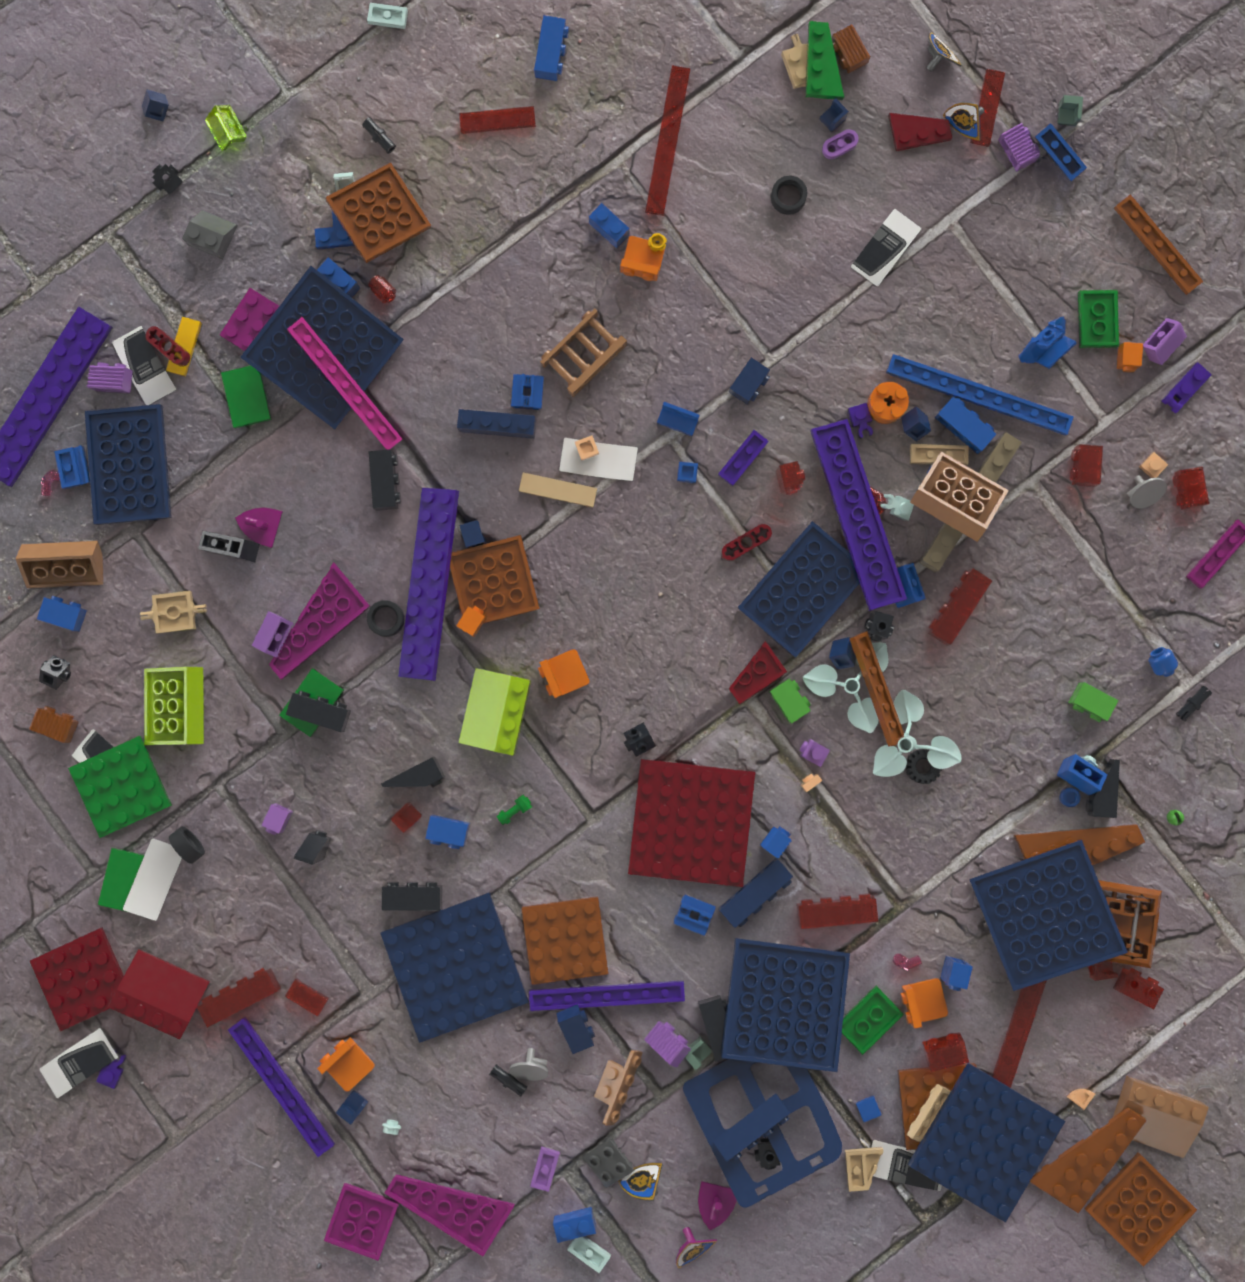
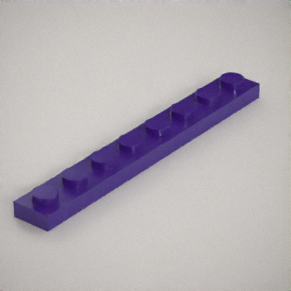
M684 980L529 990L530 1011L568 1009L577 1004L580 1008L685 1001Z
M244 1017L229 1028V1033L316 1156L319 1157L333 1147L334 1141L247 1018Z

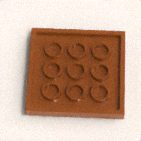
M392 163L325 197L326 202L366 263L431 228L430 222Z
M521 535L452 552L450 569L462 616L468 606L472 609L476 606L484 611L483 616L486 619L483 624L540 609Z
M598 896L522 907L532 985L609 974Z
M967 1064L898 1070L906 1150H915L920 1142L910 1138L907 1133L912 1122L918 1117L920 1108L928 1100L931 1090L939 1084L951 1091Z
M1138 1152L1084 1208L1143 1267L1197 1211Z

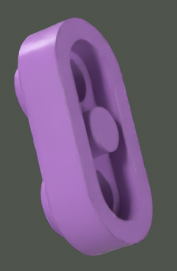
M848 129L827 139L822 147L823 155L827 159H836L853 150L858 143L857 133ZM849 139L851 143L847 144L845 140ZM833 148L835 152H829L828 149Z

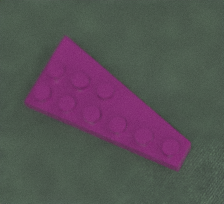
M334 562L327 575L322 579L315 594L312 595L298 617V621L288 633L285 643H283L281 650H279L278 657H273L269 663V666L281 680L371 607Z
M397 1174L384 1192L482 1257L515 1206L513 1203Z

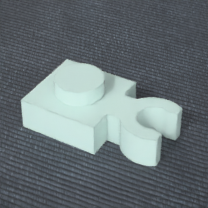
M884 494V497L888 499V504H881L880 506L884 509H891V515L909 521L914 504L901 496L894 497L891 494Z

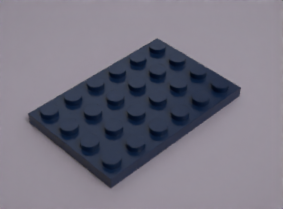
M156 404L85 411L93 524L104 525L172 518L163 406Z
M812 521L737 608L796 658L860 584L851 554Z

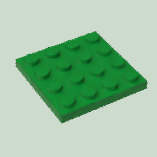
M141 736L68 768L99 838L172 806Z

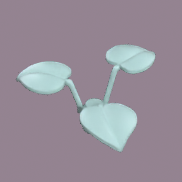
M882 642L872 643L880 668L884 672L889 660L887 645ZM826 664L816 666L803 676L806 686L812 692L822 697L833 695L836 691L835 685L844 686L846 692L854 694L858 703L851 704L848 709L849 721L855 727L868 733H872L875 730L879 719L871 698H865L861 701L857 693L860 689L858 680L862 676L861 671L856 678H849L845 683L836 681V670Z
M901 690L893 704L900 723L908 722L904 737L898 741V749L895 746L888 747V745H884L877 750L873 774L882 777L900 774L907 765L906 758L901 754L908 753L914 749H929L927 754L928 761L933 767L938 769L949 768L960 763L962 760L960 750L950 738L945 736L934 737L931 746L917 745L915 738L909 736L912 725L911 721L916 722L922 718L924 706L918 697L907 690Z

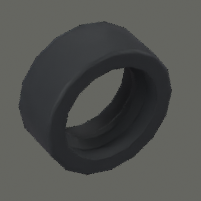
M792 175L783 176L778 179L773 185L771 192L773 207L785 215L799 212L805 205L808 195L805 183L800 178ZM784 185L795 186L800 192L799 201L790 206L780 202L778 192Z
M381 600L369 608L367 623L369 628L377 635L382 637L396 635L404 625L405 616L403 610L394 602ZM384 607L393 609L397 615L396 624L388 630L380 629L375 623L376 612Z
M181 826L169 836L171 846L187 863L193 864L205 854L199 839L186 827Z

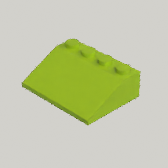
M203 667L144 669V745L204 744Z
M475 668L459 743L514 756L531 680Z

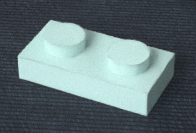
M370 3L367 22L372 25L405 29L408 9L406 7Z
M586 1236L573 1239L567 1249L598 1273L601 1272L611 1257V1254Z

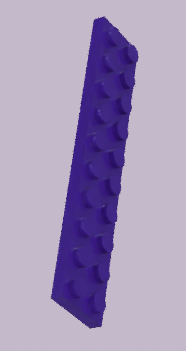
M79 306L0 430V481L10 487H13L113 328Z
M848 419L811 429L810 432L869 611L907 600Z
M422 488L398 677L436 681L459 491Z

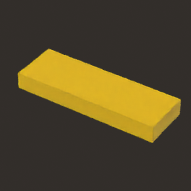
M182 317L175 341L189 352L191 361L202 323ZM176 352L175 355L178 356L181 360V354ZM169 360L166 371L186 377L190 361L186 366L180 367Z

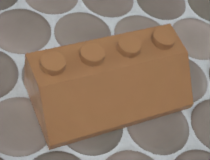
M98 541L21 544L16 556V562L27 588L103 585L104 582L103 555Z

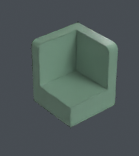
M1063 96L1059 102L1058 125L1077 126L1082 118L1083 97Z
M700 1036L688 1046L691 1051L688 1052L685 1058L697 1070L702 1066L701 1062L712 1053V1050Z

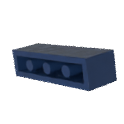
M459 409L457 429L462 433L535 439L536 417L533 415Z
M775 858L721 905L719 911L734 928L737 926L742 927L748 921L747 917L752 913L755 915L763 908L762 904L766 900L770 902L777 896L776 892L781 887L785 889L792 883L790 879L793 876Z
M776 1093L715 1139L713 1143L726 1162L730 1159L734 1162L742 1156L740 1152L747 1147L750 1150L758 1144L756 1139L762 1135L766 1138L774 1132L773 1126L777 1123L781 1126L790 1119L788 1117L790 1111Z

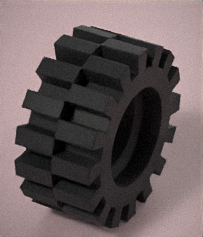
M927 749L915 750L906 759V773L916 783L930 784L941 775L939 773L942 769L935 768L932 765L930 771L926 774H921L917 771V762L921 759L928 760L927 754L929 750Z

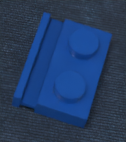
M80 445L54 451L63 489L90 484L84 446Z

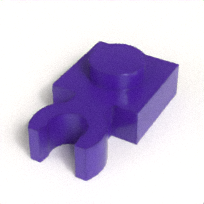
M867 403L848 408L852 426L859 427L858 437L860 439L863 438V430H867L869 436H872L873 429L867 424L872 422Z
M122 1055L120 1060L115 1059L103 1067L96 1082L115 1089L124 1070L119 1065L126 1060V1055Z

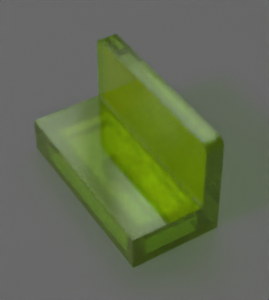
M215 105L205 119L221 151H225L232 142H244L247 138L231 105Z

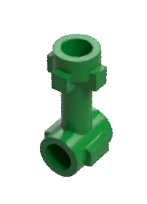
M523 794L514 801L516 805L506 812L504 810L500 811L499 815L496 816L502 825L511 822L510 818L519 811L525 813L532 805L528 797H525Z

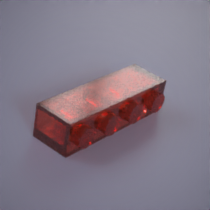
M974 568L963 572L959 579L961 583L958 587L955 586L949 594L950 600L948 603L944 602L939 609L941 614L937 619L934 618L928 626L930 628L928 634L946 646L953 643L992 582L991 579Z
M870 893L859 894V898H851V895L839 896L840 899L832 900V897L820 898V901L813 902V899H803L801 903H796L799 928L809 929L878 922L876 898L871 896Z
M263 967L253 973L254 977L250 979L244 977L236 981V986L230 988L228 985L219 990V995L213 997L211 994L201 999L202 1004L197 1006L206 1027L208 1028L280 990L281 987L272 969L265 970Z

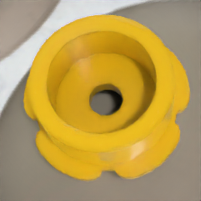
M655 233L648 239V245L652 251L657 252L658 250L662 251L665 249L667 240L664 235Z

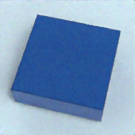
M679 462L677 481L696 483L698 463Z
M874 1096L855 1102L863 1122L881 1116Z

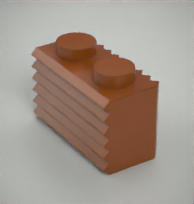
M852 24L832 35L834 51L840 57L839 63L842 69H846L848 74L869 63L871 56Z
M50 706L37 708L29 730L62 743H70L79 721L73 720L74 716L63 712L61 715L55 713L56 709Z

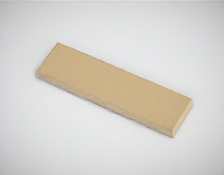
M523 473L519 492L593 508L597 488Z

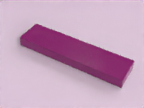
M1239 519L1235 520L1186 575L1199 589H1202L1243 544L1245 541V525Z

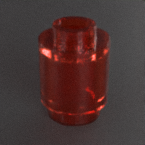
M376 275L369 281L370 290L382 303H390L395 299L396 289L384 277Z

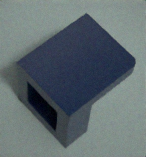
M147 89L142 103L145 117L164 122L169 106L166 95Z
M835 98L832 101L831 107L820 116L819 120L833 132L846 120L849 111Z
M914 407L901 417L904 433L917 442L931 432L928 416L919 408Z
M477 520L459 525L467 549L486 544Z
M851 637L834 640L832 643L829 658L837 670L855 666L857 658L849 639Z
M353 1090L336 1111V1114L351 1125L369 1101Z

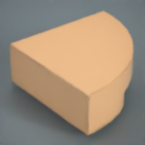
M1077 1089L1068 1094L1067 1098L1085 1110L1095 1096V1093L1087 1089Z

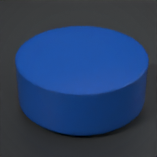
M1065 788L1061 791L1059 798L1064 806L1075 807L1079 804L1081 796L1076 789Z

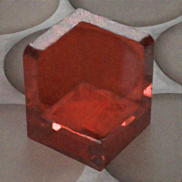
M408 802L390 820L405 833L422 817V814Z
M1102 961L1088 966L1090 978L1095 981L1118 978V973L1113 971L1111 961Z

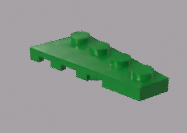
M809 21L806 97L843 100L844 93L828 22Z

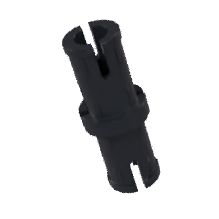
M371 117L367 118L362 126L370 133L372 140L375 143L378 142L387 154L393 152L396 145L388 138L385 130L380 129Z
M1202 686L1193 697H1189L1186 700L1187 703L1176 713L1178 717L1182 716L1180 718L1182 721L1186 722L1196 710L1201 708V704L1212 695L1210 690L1206 691L1208 690L1207 687Z
M497 1064L489 1073L490 1076L501 1082L504 1088L508 1087L520 1097L528 1087Z

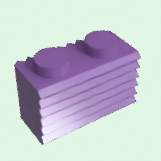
M1022 123L1002 133L998 139L1016 172L1036 162L1040 157L1038 145L1032 142L1030 131L1027 127H1023Z
M1166 318L1163 324H1160V327H1157L1158 329L1152 333L1153 335L1147 338L1143 348L1150 361L1162 365L1185 340L1187 336L1180 322Z
M98 362L97 366H89L87 385L89 389L97 392L130 393L133 371L126 368V365L115 363L114 366H109L107 363Z
M268 611L252 646L271 656L278 657L279 650H281L283 643H285L286 636H288L290 629H292L293 622Z
M658 1021L644 1040L669 1065L678 1067L688 1052L691 1051L686 1045L688 1041L680 1034L677 1036L674 1033L675 1028L668 1022L664 1024Z

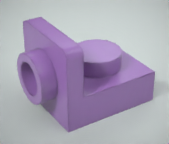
M811 739L808 742L804 741L799 749L802 752L800 754L801 757L819 767L822 766L830 751Z

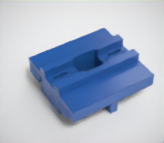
M513 374L511 407L534 410L542 409L544 376ZM524 388L531 389L530 396H524Z
M685 894L675 916L674 924L705 936L716 906ZM692 910L700 913L698 919L689 917Z

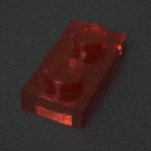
M298 979L294 980L285 995L286 998L316 1016L320 1015L329 1000L328 997Z

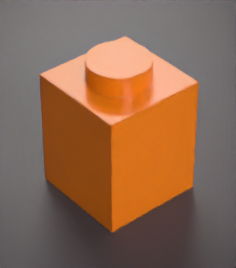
M1123 342L1119 345L1117 369H1123V372L1131 373L1142 366L1143 343Z
M468 606L456 626L475 637L486 619L483 616L484 611L476 606L473 609Z

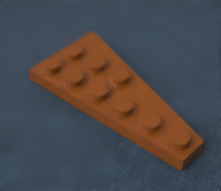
M1137 824L1014 835L1024 859L1082 840L1092 866L1145 843Z
M1127 1107L1111 1118L1105 1126L1100 1129L1097 1128L1088 1138L1080 1140L1060 1154L1054 1162L1042 1167V1170L1035 1174L1030 1182L1079 1214L1145 1124L1146 1119Z

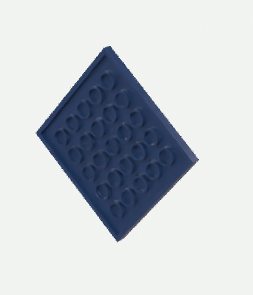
M310 266L240 358L335 430L351 407L287 329L303 317L363 391L366 390L404 339L314 267Z
M1082 840L970 879L1013 991L1128 953Z
M490 892L380 933L419 1043L529 1003Z
M735 938L721 1057L838 1072L850 953Z
M968 1062L908 1162V1165L1006 1223L1066 1121Z

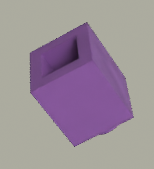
M276 803L271 804L261 826L266 827L265 831L273 835L282 833L293 811Z

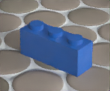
M543 15L534 67L535 78L557 81L558 75H562L563 63H561V57H565L566 53L564 39H568L569 35L566 19Z
M1051 123L1035 136L1038 143L1070 182L1087 169L1086 165Z
M952 397L934 417L977 455L996 436L994 428L988 423L984 424L979 419V415L972 410L969 411L965 407V403L959 398L955 399Z

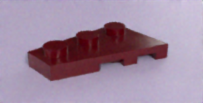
M889 113L888 115L896 151L952 140L951 128L947 119Z
M766 641L729 687L730 692L739 705L787 674L786 669Z

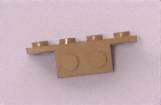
M631 1050L624 1067L612 1060H608L594 1095L595 1098L609 1105L603 1120L604 1125H615L619 1120L620 1110L627 1100V1092L634 1082V1074L641 1064L643 1052Z

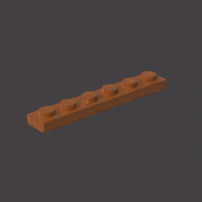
M1131 194L1114 207L1115 211L1185 295L1203 282Z
M868 631L862 632L849 639L888 747L895 746L904 737V732Z

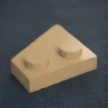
M882 1147L845 1150L849 1192L869 1190L872 1177L878 1167V1161L883 1154Z

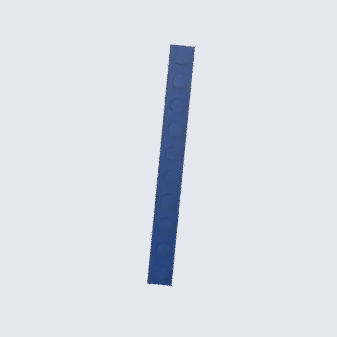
M895 354L892 355L886 374L1065 436L1068 435L1074 416Z

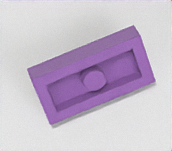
M541 1146L530 1187L549 1192L560 1154L559 1151Z

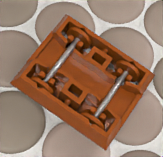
M1098 880L1102 890L1112 891V896L1105 895V898L1125 947L1129 949L1127 950L1128 953L1105 961L1151 968L1162 891ZM1117 892L1127 894L1126 898L1128 899L1118 898Z

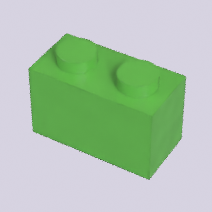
M790 678L771 689L769 693L788 722L793 723L811 711L809 709L811 704L805 696L802 697L798 692L800 687L795 680L791 681Z
M1079 682L1068 703L1073 705L1072 708L1080 713L1086 712L1090 714L1089 718L1100 722L1109 720L1119 700L1085 682Z

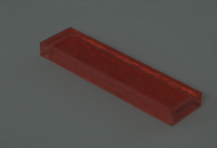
M986 69L979 99V107L984 109V113L980 116L981 140L971 139L970 143L986 147L990 145L1005 72Z
M534 106L459 113L461 134L536 127Z

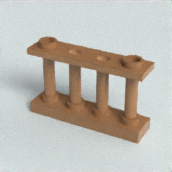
M596 309L592 312L587 311L583 315L582 321L551 352L548 350L541 357L542 360L540 362L543 368L550 364L568 382L569 387L567 390L572 397L579 393L627 346V340L622 335L618 339L614 338L595 319L598 316ZM589 324L609 343V348L605 352L603 350L600 351L582 333ZM575 338L595 356L596 361L592 365L586 364L568 346ZM561 351L582 370V374L578 378H573L555 359Z

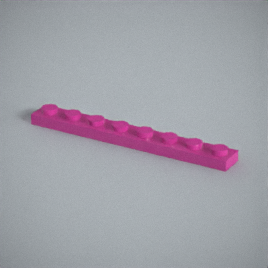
M301 317L291 325L287 331L382 446L389 450L402 440L400 435L304 318Z

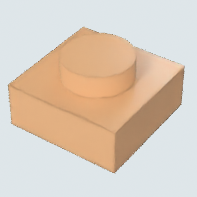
M593 435L575 441L581 461L599 455Z
M1153 452L1139 468L1150 478H1157L1168 464Z
M811 773L802 779L804 783L800 786L805 792H808L822 782V779L818 774L812 775Z

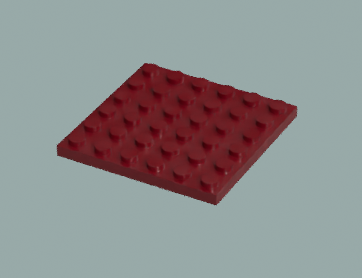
M641 759L628 874L743 887L755 772Z

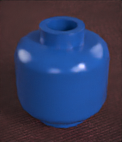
M1159 647L1150 653L1151 656L1148 662L1156 675L1168 677L1175 673L1178 661L1170 649Z

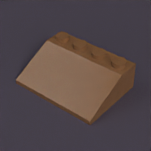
M940 452L910 503L978 542L1009 490L947 454Z
M1126 1075L1113 1117L1127 1107L1131 1108L1146 1119L1145 1124L1133 1141L1184 1158L1204 1124L1209 1107L1201 1101Z

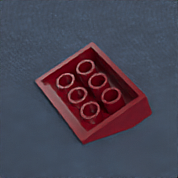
M138 949L108 1008L180 1040L210 981Z

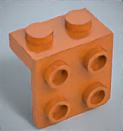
M630 236L624 259L621 261L620 272L631 277H641L647 281H657L665 249L654 252L650 249L647 239Z
M575 649L549 660L546 659L539 662L541 667H538L542 678L546 677L548 685H545L549 695H553L554 698L579 689L590 682Z
M938 978L901 986L903 993H900L903 1005L906 1004L907 1012H905L906 1020L914 1029L922 1027L921 1022L943 1018L948 1015L941 981Z
M351 1037L346 1041L342 1039L334 1047L336 1051L331 1055L327 1053L320 1060L321 1065L317 1068L321 1074L327 1070L346 1092L350 1091L375 1067L373 1061Z

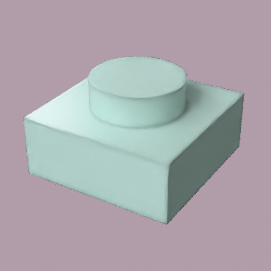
M353 172L334 174L333 177L336 191L355 182Z

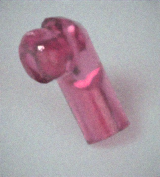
M55 469L49 470L41 479V495L50 496L51 484L54 480H60L59 472L55 471Z
M897 953L893 957V963L903 970H909L922 964L919 955L909 959Z

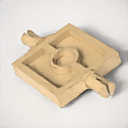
M794 34L791 36L794 47L782 51L781 56L793 89L806 87L807 44H801L799 35Z
M192 591L152 595L153 606L151 611L140 612L141 620L152 619L155 623L157 634L196 629V613L207 612V609H202L207 608L206 604L195 606Z

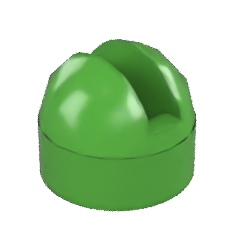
M1171 810L1167 814V821L1171 825H1180L1184 821V815L1179 810ZM1175 813H1177V816H1178V818H1179V822H1178L1176 816L1174 815Z

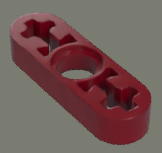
M152 326L147 330V341L171 362L180 367H184L189 363V352L166 332L156 326ZM155 334L161 338L160 341L155 339ZM171 342V348L165 351L166 343ZM176 352L181 354V360L178 356L175 355Z
M761 524L734 539L722 548V557L726 561H733L770 539L772 535L771 528L766 524ZM759 529L767 530L766 538L760 536L757 538L759 542L756 543L751 533H754V536L760 533ZM745 537L750 538L752 541V545L749 548H744L741 545V540ZM737 542L739 549L733 553L734 557L726 556V548H735L736 545L734 543Z

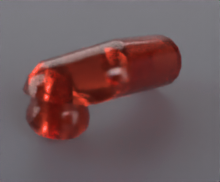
M870 486L878 513L882 514L886 509L880 505L887 504L886 498L883 493Z

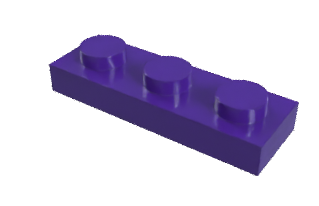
M753 430L718 475L733 487L769 441Z

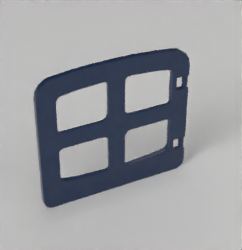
M728 1059L688 1080L683 1085V1092L741 1207H750L833 1163L842 1153V1142L835 1124L806 1068L787 1066L799 1087V1091L782 1101L790 1113L804 1106L810 1108L824 1141V1147L800 1161L796 1160L777 1123L772 1127L774 1132L767 1137L782 1164V1170L760 1182L753 1181L739 1158L734 1162L731 1159L726 1162L714 1145L713 1141L728 1129L723 1128L709 1093L712 1086L736 1075L755 1110L766 1101L750 1070V1067L757 1062ZM820 1155L823 1162L812 1167L809 1160ZM765 1184L768 1191L758 1196L755 1189Z

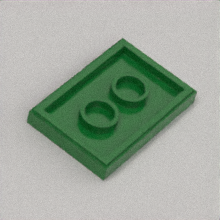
M1080 290L1078 292L1079 348L1119 347L1118 290Z
M251 365L221 372L233 428L236 429L272 420L260 372Z
M312 668L295 693H299V690L310 693V697L317 699L318 696L329 699L328 703L334 705L344 692V689ZM288 702L279 716L309 737H312L319 725L287 716Z
M111 848L98 905L124 911L123 907L145 855Z
M876 985L843 1017L842 1034L863 1055L904 1014Z

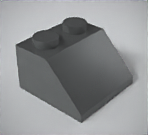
M202 210L189 221L182 239L188 246L223 260L238 225Z

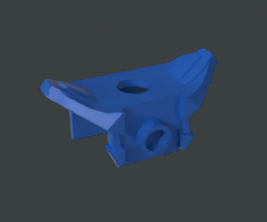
M1064 316L1048 322V326L1035 338L1032 337L1024 350L1018 355L1021 363L1037 362L1050 369L1077 344L1076 341L1064 336L1066 330Z

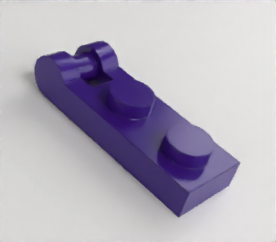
M1199 362L1195 363L1161 401L1165 405L1168 404L1172 408L1171 411L1176 414L1212 374ZM1174 395L1179 399L1178 402L1173 399Z

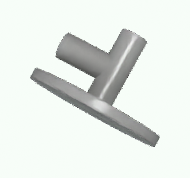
M1138 475L1134 478L1137 486L1127 492L1133 507L1145 508L1162 498L1166 492L1167 484L1161 478H1151L1144 481Z
M528 1048L526 1062L512 1064L509 1072L512 1076L522 1080H542L548 1076L547 1060L534 1058L535 1049Z

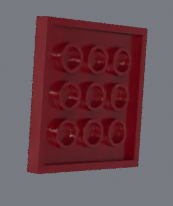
M103 927L30 960V964L60 1032L110 1009L108 1005L124 977Z

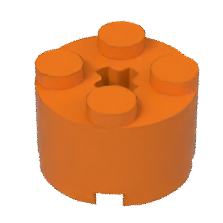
M895 382L879 384L870 394L867 401L870 415L876 422L881 424H890L897 421L906 412L909 404L907 390ZM886 400L889 401V403L891 404L890 406H886V405H887V402H885Z

